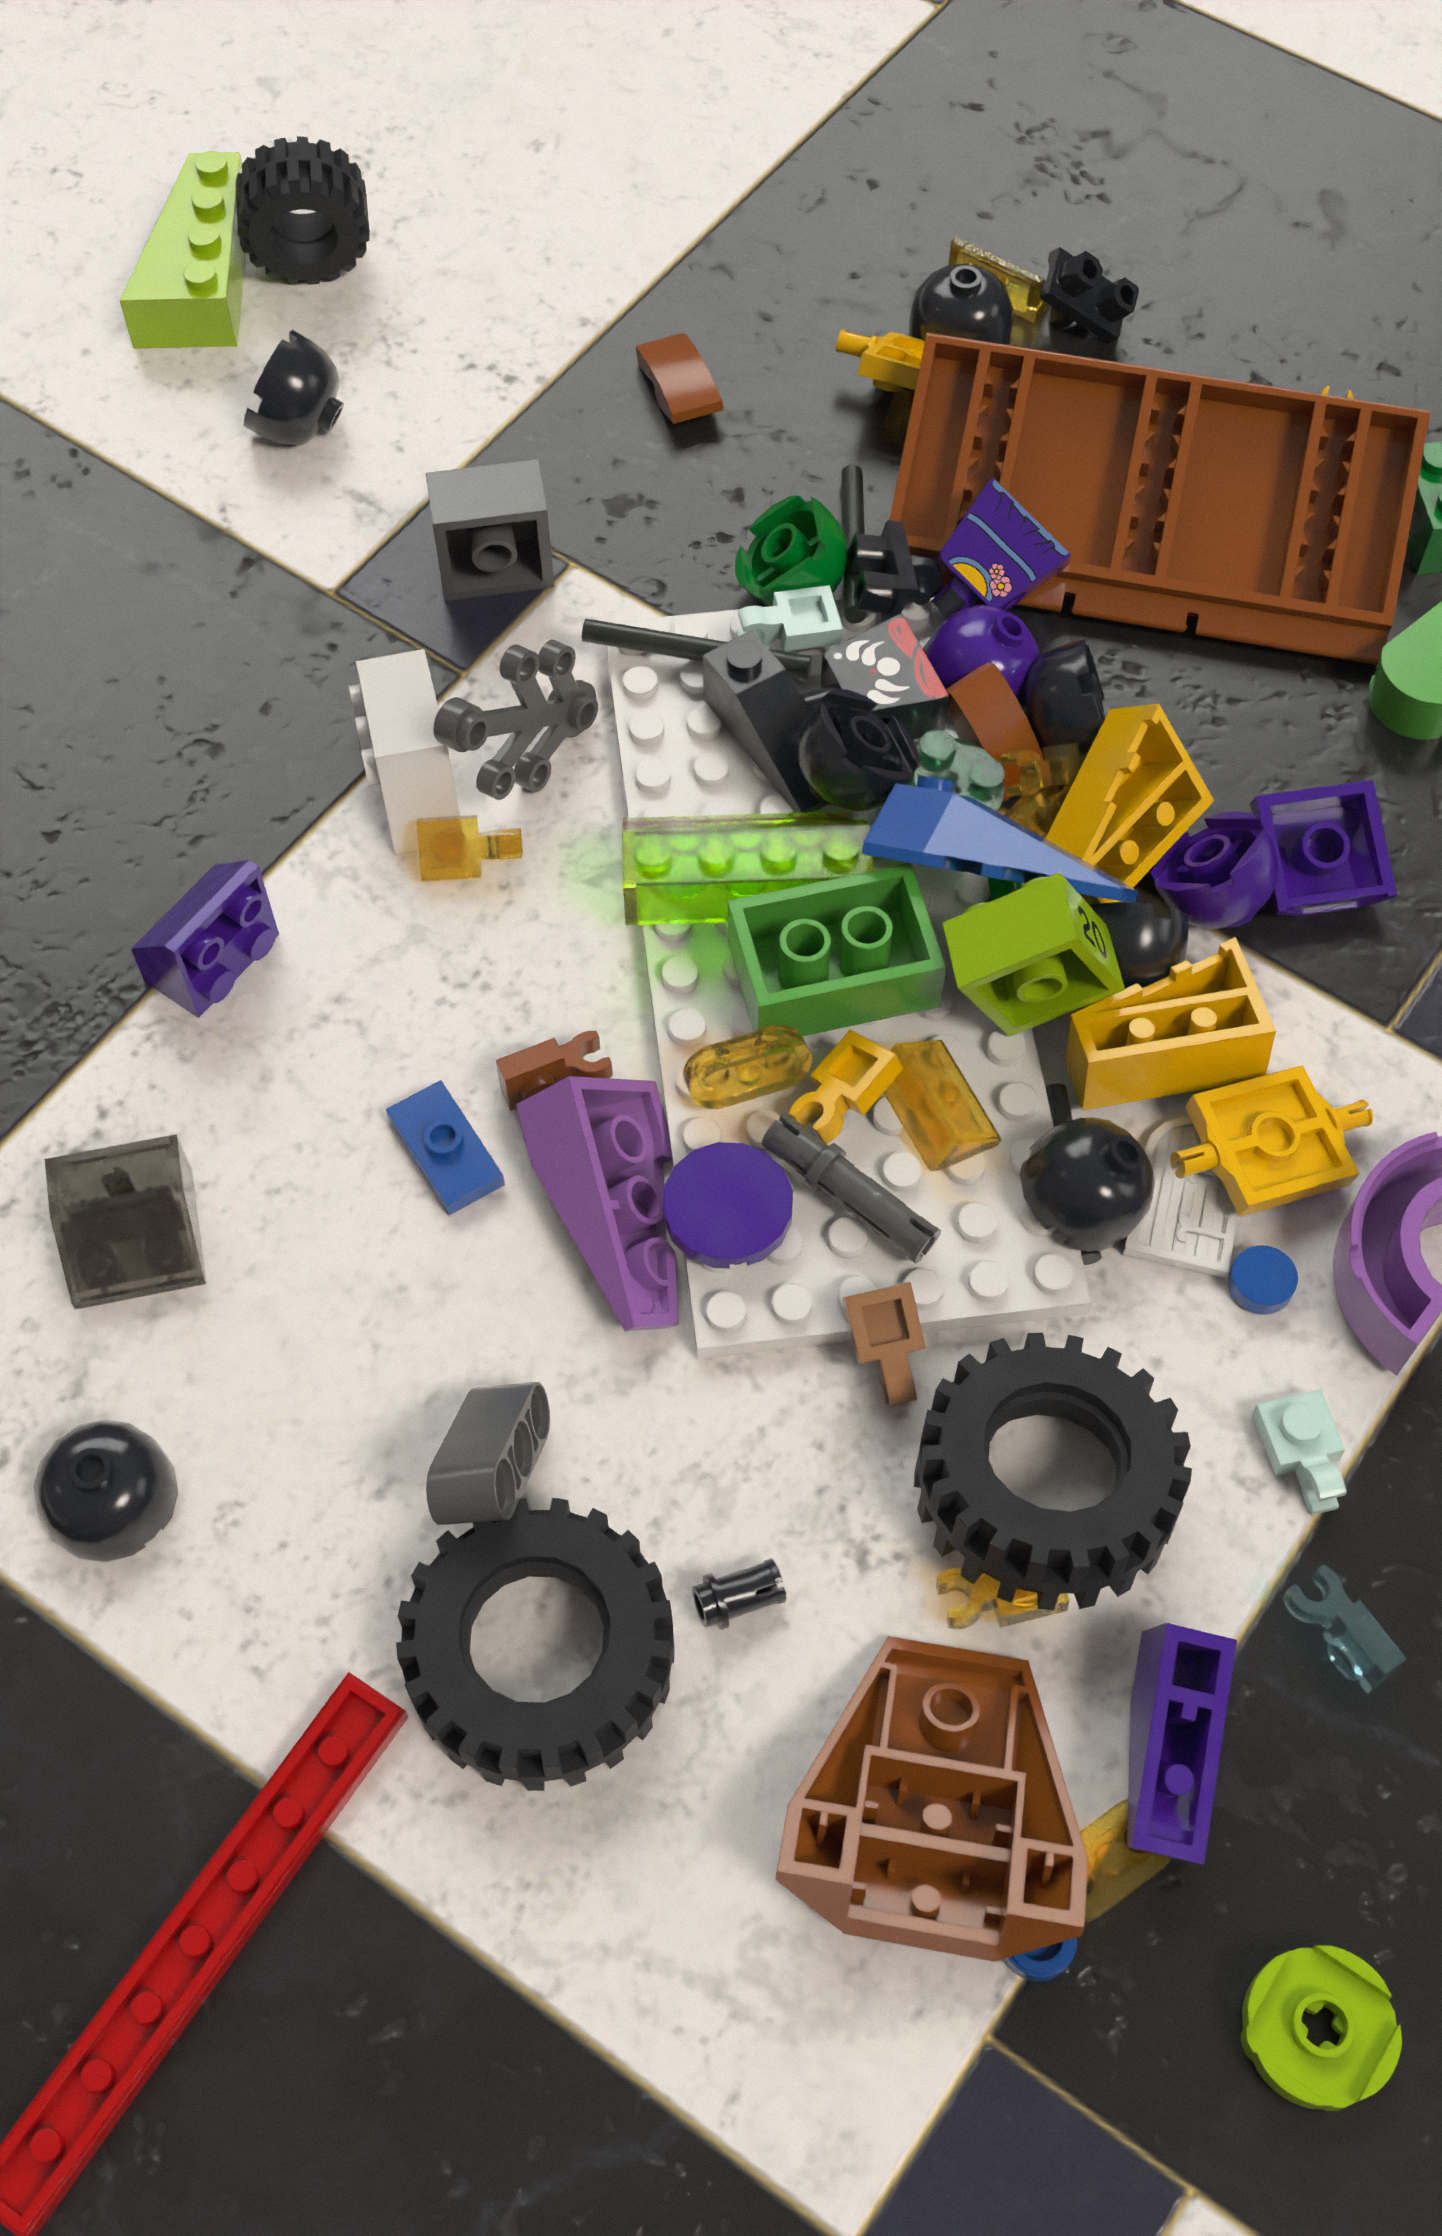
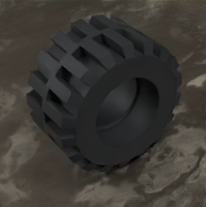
M297 136L296 142H287L285 137L274 140V146L271 148L263 144L255 149V158L247 157L241 165L242 173H237L236 210L240 246L244 253H249L250 262L256 268L265 266L266 275L274 279L279 276L286 277V282L297 284L298 280H308V285L319 284V279L327 278L329 281L339 278L341 270L351 271L356 266V258H363L367 251L366 242L369 241L370 237L365 180L362 179L361 170L356 162L349 163V155L342 149L332 151L329 142L319 139L316 144L308 142V137ZM312 210L316 212L308 214L291 213L290 211Z

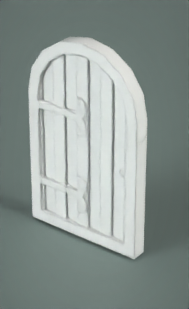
M1189 1116L1166 1121L1151 1133L1144 1149L1152 1164L1155 1178L1153 1199L1148 1213L1126 1237L1123 1255L1226 1278L1229 1272L1238 1213L1221 1179L1211 1169L1186 1176L1182 1179L1174 1174L1177 1168L1172 1169L1171 1153L1201 1145V1139Z

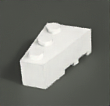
M421 649L356 661L360 684L349 686L366 777L368 786L381 785L395 855L465 842L448 747L439 743L434 737V721L439 708L425 650Z

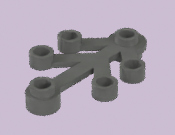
M549 640L543 645L539 654L517 644L510 646L505 651L500 662V675L502 678L510 681L521 705L482 711L480 707L461 698L454 697L447 700L439 709L434 721V737L439 743L458 752L478 750L485 743L487 737L512 733L496 755L486 761L480 768L476 779V786L479 792L496 800H502L511 792L514 783L532 792H539L545 787L551 775L549 759L566 737L573 738L579 735L582 731L587 730L595 721L598 713L596 691L588 682L583 680L575 681L572 670L575 665L576 654L572 647L556 640ZM538 671L549 677L553 687L547 701L535 678ZM548 726L533 749L523 754L542 728Z

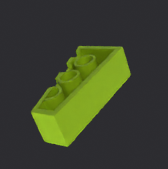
M208 151L188 154L120 298L133 349L230 347L238 345L246 253L243 252L240 246L237 229L236 178L237 173H242L240 152Z

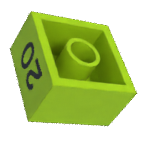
M1060 872L1049 877H1039L1030 880L1017 891L991 902H981L972 905L963 914L942 922L958 989L1009 1037L1125 990L1106 924Z

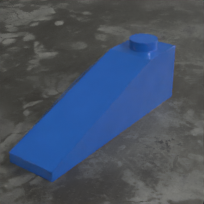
M918 775L916 787L896 783L863 843L862 854L918 865L969 872L980 876L1019 883H1027L1035 878L1049 877L1060 872L1079 894L1123 902H1136L1138 890L974 798L953 793L955 781Z

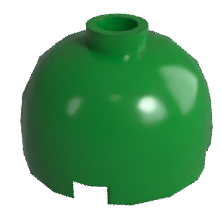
M799 495L789 496L773 504L755 520L749 529L755 535V538L750 543L748 551L740 546L736 555L735 575L742 588L767 606L773 605L774 592L830 585L832 594L836 591L848 563L849 548L846 535L839 522L818 499L811 497V501H805Z

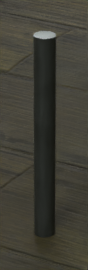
M853 464L845 466L841 472L842 530L846 535L848 548L855 533L865 534L863 471L859 466ZM846 566L843 574L844 617L851 623H859L867 617V612L856 610L853 598L854 587L859 574L849 573Z
M587 618L584 620L582 628L583 642L702 662L704 654L727 643ZM769 649L785 667L789 676L808 679L811 656Z

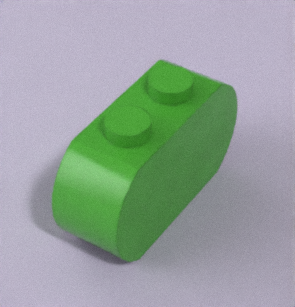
M1442 601L1383 646L1377 670L1368 686V702L1376 718L1390 730L1408 738L1431 740L1442 736Z

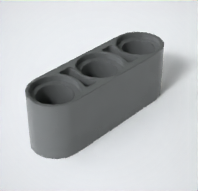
M540 1382L472 1388L468 1392L427 1474V1503L430 1515L437 1525L510 1520L513 1516L549 1434V1402L546 1391Z

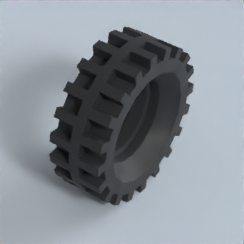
M1043 1332L1028 1333L1024 1349L1011 1351L1004 1338L990 1342L984 1363L980 1364L969 1353L958 1361L953 1382L944 1378L941 1380L935 1390L932 1408L927 1410L914 1471V1487L921 1488L917 1511L921 1523L935 1522L937 1530L933 1546L942 1557L956 1549L965 1557L960 1575L974 1585L981 1575L985 1573L1001 1582L996 1598L1009 1603L1013 1602L1017 1589L1037 1593V1609L1054 1611L1059 1594L1074 1593L1079 1609L1095 1606L1102 1588L1109 1586L1115 1595L1119 1597L1131 1589L1136 1574L1140 1569L1149 1574L1156 1566L1164 1545L1169 1542L1183 1507V1500L1191 1483L1192 1468L1184 1467L1191 1444L1188 1432H1172L1178 1408L1171 1397L1155 1403L1149 1396L1155 1378L1144 1368L1130 1377L1118 1368L1122 1353L1110 1347H1107L1101 1359L1083 1353L1084 1338L1068 1335L1064 1348L1046 1347ZM1033 1415L1065 1418L1090 1430L1109 1449L1116 1464V1484L1111 1494L1096 1506L1072 1512L1040 1508L1014 1495L995 1475L989 1461L990 1442L996 1431L1012 1420Z
M520 1498L510 1520L472 1523L473 1528L458 1538L447 1530L436 1540L440 1553L429 1566L421 1562L417 1564L411 1575L415 1586L410 1601L401 1600L398 1619L402 1626L401 1642H396L397 1659L402 1668L406 1683L404 1685L423 1727L433 1741L436 1739L447 1750L450 1760L462 1769L469 1765L483 1772L486 1782L501 1787L504 1779L525 1782L528 1791H544L545 1781L568 1778L570 1786L586 1782V1771L604 1762L607 1763L610 1769L624 1760L623 1749L636 1736L644 1740L653 1728L652 1716L659 1703L665 1704L670 1690L669 1677L671 1665L674 1663L673 1619L670 1600H667L663 1589L662 1575L655 1561L648 1563L641 1554L640 1542L629 1530L622 1535L618 1534L609 1527L607 1514L595 1508H592L588 1517L571 1513L569 1502L566 1499L552 1498L550 1510H529L527 1499ZM527 1577H555L578 1587L597 1607L604 1627L602 1652L591 1675L571 1693L545 1703L517 1702L493 1691L476 1672L470 1655L472 1626L483 1604L504 1585Z

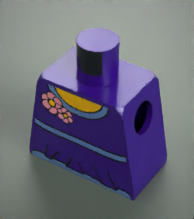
M992 478L985 485L938 555L939 565L952 579L930 602L946 619L954 612L974 606L976 602L979 605L995 606L1008 611L1064 570L1070 563L1071 554Z

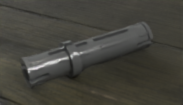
M787 1112L780 1116L779 1121L775 1120L767 1130L761 1145L805 1177L804 1185L815 1193L821 1190L836 1200L873 1231L896 1246L912 1262L916 1264L921 1261L922 1254L926 1255L934 1246L941 1234V1230L922 1216H919L891 1192L856 1168L854 1164L845 1158L847 1152L837 1144L827 1145L820 1138L806 1130L803 1125L793 1119Z

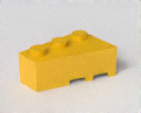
M1159 703L1109 710L1045 838L1132 888L1215 801ZM1080 894L1089 905L1120 902Z
M1235 937L1220 944L1217 954L1193 965L1188 960H1185L1171 967L1168 977L1142 988L1136 983L1124 991L1072 1013L1065 1064L1081 1109L1088 1110L1217 1088L1264 1076L1267 1073L1276 1029Z

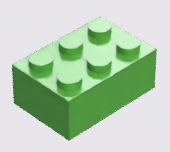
M911 863L728 901V945L758 1046L939 1008L941 1006L946 964Z

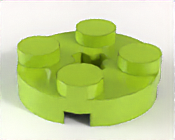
M1334 1946L1298 1948L1276 1956L1254 1977L1243 2002L1241 2045L1245 2054L1253 2061L1260 2076L1274 2091L1287 2100L1309 2109L1339 2111L1378 2092L1386 2084L1396 2068L1401 2053L1402 2036L1400 2024L1396 2026L1395 2011L1389 2001L1392 1996L1385 1981L1364 1960L1351 1952ZM1322 2007L1328 2008L1334 2014L1331 2027L1340 2034L1338 2044L1334 2045L1328 2041H1324L1318 2047L1312 2044L1307 2039L1308 2028L1301 2022L1303 2012L1306 2011L1314 2015Z

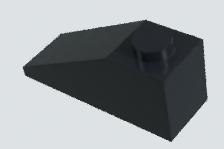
M753 630L704 654L703 700L799 817H806L828 805L818 800L811 793L808 782L804 778L796 755L801 726L809 714V710L785 667Z

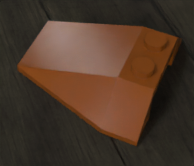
M888 1636L787 1806L775 1880L844 1934L995 1962L1082 1936L1085 1923L1088 1857L1029 1661Z

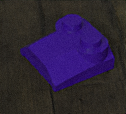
M1373 780L1258 795L1250 802L1252 814H1255L1260 819L1264 829L1269 833L1277 855V884L1271 894L1276 915L1302 917L1352 910L1393 899L1397 896Z

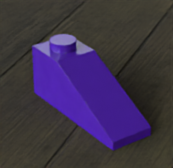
M1164 1623L1142 1631L1130 1702L1127 1848L1204 1865L1237 1644L1236 1639L1170 1623Z

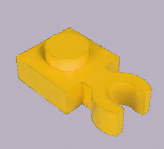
M850 1029L810 1075L817 1090L806 1093L798 1098L792 1105L789 1115L803 1125L804 1128L814 1118L821 1116L812 1128L818 1138L828 1144L841 1132L845 1113L852 1109L864 1116L904 1068L896 1054Z

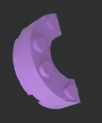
M1436 1131L1405 1142L1391 1151L1374 1167L1364 1181L1344 1219L1334 1248L1333 1277L1336 1294L1343 1314L1356 1337L1368 1352L1396 1376L1442 1312V1285L1432 1277L1421 1255L1420 1233L1426 1228L1442 1224V1136H1438Z

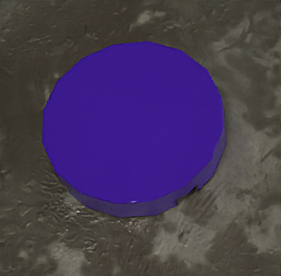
M717 1142L693 1150L674 1166L664 1185L663 1217L672 1242L688 1258L712 1268L730 1269V1264L739 1265L747 1262L748 1266L763 1261L782 1244L792 1224L793 1190L784 1169L766 1152L744 1143Z

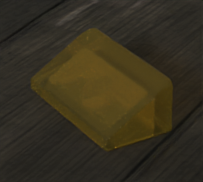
M957 237L952 239L948 266L969 264L980 266L993 272L1008 290L1013 304V314L1035 323L1050 306L1039 298L1040 290L1045 283L1044 278Z
M942 1040L897 1043L891 1048L890 1051L897 1055L904 1069L884 1091V1094L931 1172L946 1169L999 1145L1002 1141L999 1133Z

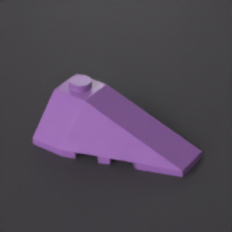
M568 1076L516 1104L531 1165L625 1331L666 1329L678 1325L676 1253L671 1245L666 1242V1226L663 1217V1164L672 1160L668 1125L656 1081Z

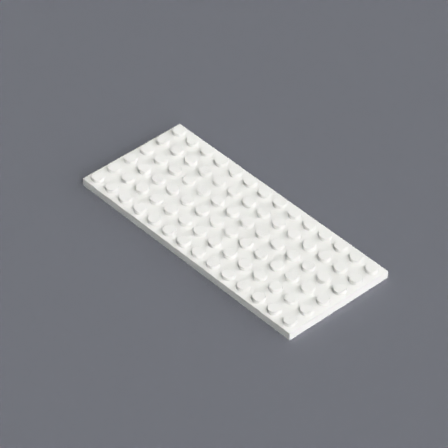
M844 599L834 600L843 627L841 643L882 623L881 614L867 612V617L862 622L851 623L844 617ZM930 601L926 605L920 606L915 603H908L902 611L903 616L923 649L928 640L944 622L943 615ZM739 609L611 622L724 642L737 638L736 630L742 629L738 616ZM781 638L773 641L768 646L769 649L785 652ZM605 645L628 818L638 820L641 817L644 819L648 817V819H653L650 821H662L656 818L661 817L665 818L664 821H671L673 817L676 820H689L690 817V820H695V818L697 820H707L709 817H712L710 819L799 817L703 700L702 661ZM836 645L786 651L811 656L808 679L790 676L800 695L821 688L822 656L828 649ZM948 707L944 733L913 739L921 761L920 767L914 772V777L908 785L916 787L918 775L955 781L953 793L974 798L984 804L972 746L959 741ZM826 805L806 816L837 818L766 820L764 822L743 821L731 822V824L729 822H719V825L713 824L712 826L711 823H696L697 826L682 824L685 827L693 826L697 828H680V824L669 825L668 827L673 826L671 828H667L665 825L656 826L664 829H647L645 826H642L645 829L638 828L639 826H630L634 828L629 830L669 1131L672 1166L674 1168L677 1163L693 1150L717 1142L744 1143L766 1152L784 1169L793 1190L792 1224L782 1244L763 1261L748 1266L747 1262L739 1265L730 1264V1269L712 1268L692 1260L684 1254L697 1359L850 1342L852 1338L842 1297L911 1282L922 1333L1089 1313L1092 1301L1081 1250H1075L1064 1244L1070 1237L1062 1233L1055 1225L1046 1230L1036 1220L1024 1198L1020 1170L1022 1163L1030 1156V1147L1045 1133L1054 1128L1033 1028L1009 1037L958 989L942 922L963 914L972 905L992 901L988 877L969 872L911 863L946 964L942 1000L939 1008L760 1046L757 1045L728 945V901L909 864L908 862L862 854L864 840L883 806L869 811H853L835 805ZM840 813H857L860 817L835 815H840ZM847 822H864V823H847ZM746 823H748V825H764V826H747ZM813 823H833V824L824 825V824H813ZM780 824H798V825H780ZM713 826H731V827H713ZM850 1029L896 1054L904 1069L864 1116L849 1109L843 1116L844 1124L841 1132L827 1145L837 1144L847 1152L845 1158L854 1164L856 1168L891 1192L919 1216H922L941 1230V1234L934 1246L926 1255L922 1254L921 1261L916 1264L899 1251L896 1246L847 1211L836 1200L821 1190L816 1193L803 1184L806 1179L761 1145L764 1135L775 1120L779 1121L783 1113L787 1112L789 1114L794 1102L802 1095L817 1090L810 1075ZM821 1116L814 1118L805 1128L817 1138L818 1136L812 1127Z

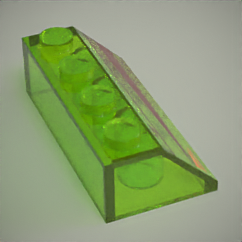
M863 811L623 818L622 873L625 925L728 922L729 900L873 871L872 856L862 854L863 843L870 831V824Z

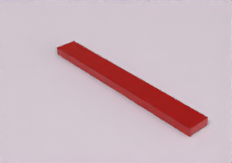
M350 1672L346 1674L1 2142L0 2223L16 2236H36L408 1719L409 1716L406 1710Z

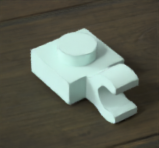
M830 585L774 592L772 606H747L738 610L742 629L736 630V636L739 637L753 630L767 647L773 641L780 638L785 652L838 645L842 640L843 627Z
M1321 1389L1256 1404L1252 1417L1275 1476L1295 1471L1305 1503L1311 1515L1338 1509L1339 1504L1336 1497L1346 1495L1347 1491L1342 1475L1333 1462L1340 1461L1345 1448Z

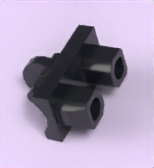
M1061 247L1051 251L1048 256L1049 273L1039 294V298L1051 306L1049 315L1051 322L1061 328L1068 327L1073 322H1076L1108 344L1119 339L1123 318L1135 311L1139 293L1138 286L1125 277L1112 283L1102 276L1103 268L1100 260L1087 251L1075 257Z
M887 520L881 536L854 534L848 549L847 569L849 573L859 574L853 596L857 611L881 614L882 622L902 614L903 609L908 603H915L919 606L926 605L942 588L943 576L940 566L932 559L910 555L903 522Z

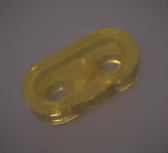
M779 1025L701 1048L687 1060L682 1075L695 1104L705 1109H721L796 1085L808 1074L812 1065V1054L802 1034L797 1029Z
M1128 1799L1119 1802L1080 1831L1088 1857L1087 1878L1091 1884V1892L1086 1896L1085 1922L1093 1921L1109 1911L1161 1872L1172 1859L1148 1852L1135 1853L1127 1848L1123 1836L1128 1828Z

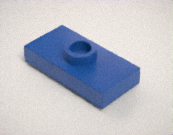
M442 1080L386 1109L389 1122L449 1215L505 1185L502 1172Z

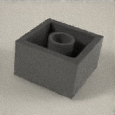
M539 459L425 473L444 601L554 587L548 513Z

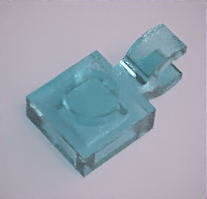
M1322 1565L1311 1578L1322 1591L1323 1601L1314 1602L1307 1599L1302 1590L1294 1584L1283 1596L1285 1606L1298 1620L1306 1623H1317L1326 1628L1322 1636L1328 1643L1327 1651L1333 1664L1347 1679L1351 1681L1357 1680L1368 1694L1388 1680L1406 1661V1657L1361 1600L1353 1604L1345 1594L1337 1574L1329 1567Z

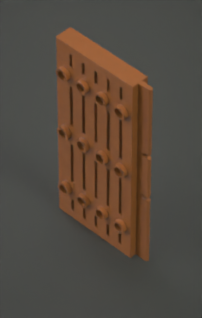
M927 332L889 520L903 522L911 556L926 557L934 560L939 565L938 555L985 485L993 478L1071 554L1070 563L1064 570L1016 605L1061 612L1064 595L1075 597L1074 605L1071 607L1073 615L1184 633L1187 629V616L1198 617L1195 635L1378 665L1382 648L1387 644L1389 631L1393 626L1430 411ZM940 566L943 576V588L952 577Z

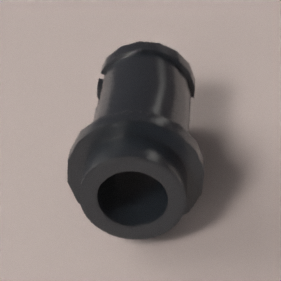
M771 1558L764 1560L761 1564L717 1579L711 1573L703 1575V1583L692 1587L695 1607L704 1627L716 1624L719 1629H725L729 1627V1619L776 1603L786 1602L785 1588L783 1586L777 1587L778 1583L783 1582L782 1576L776 1563Z

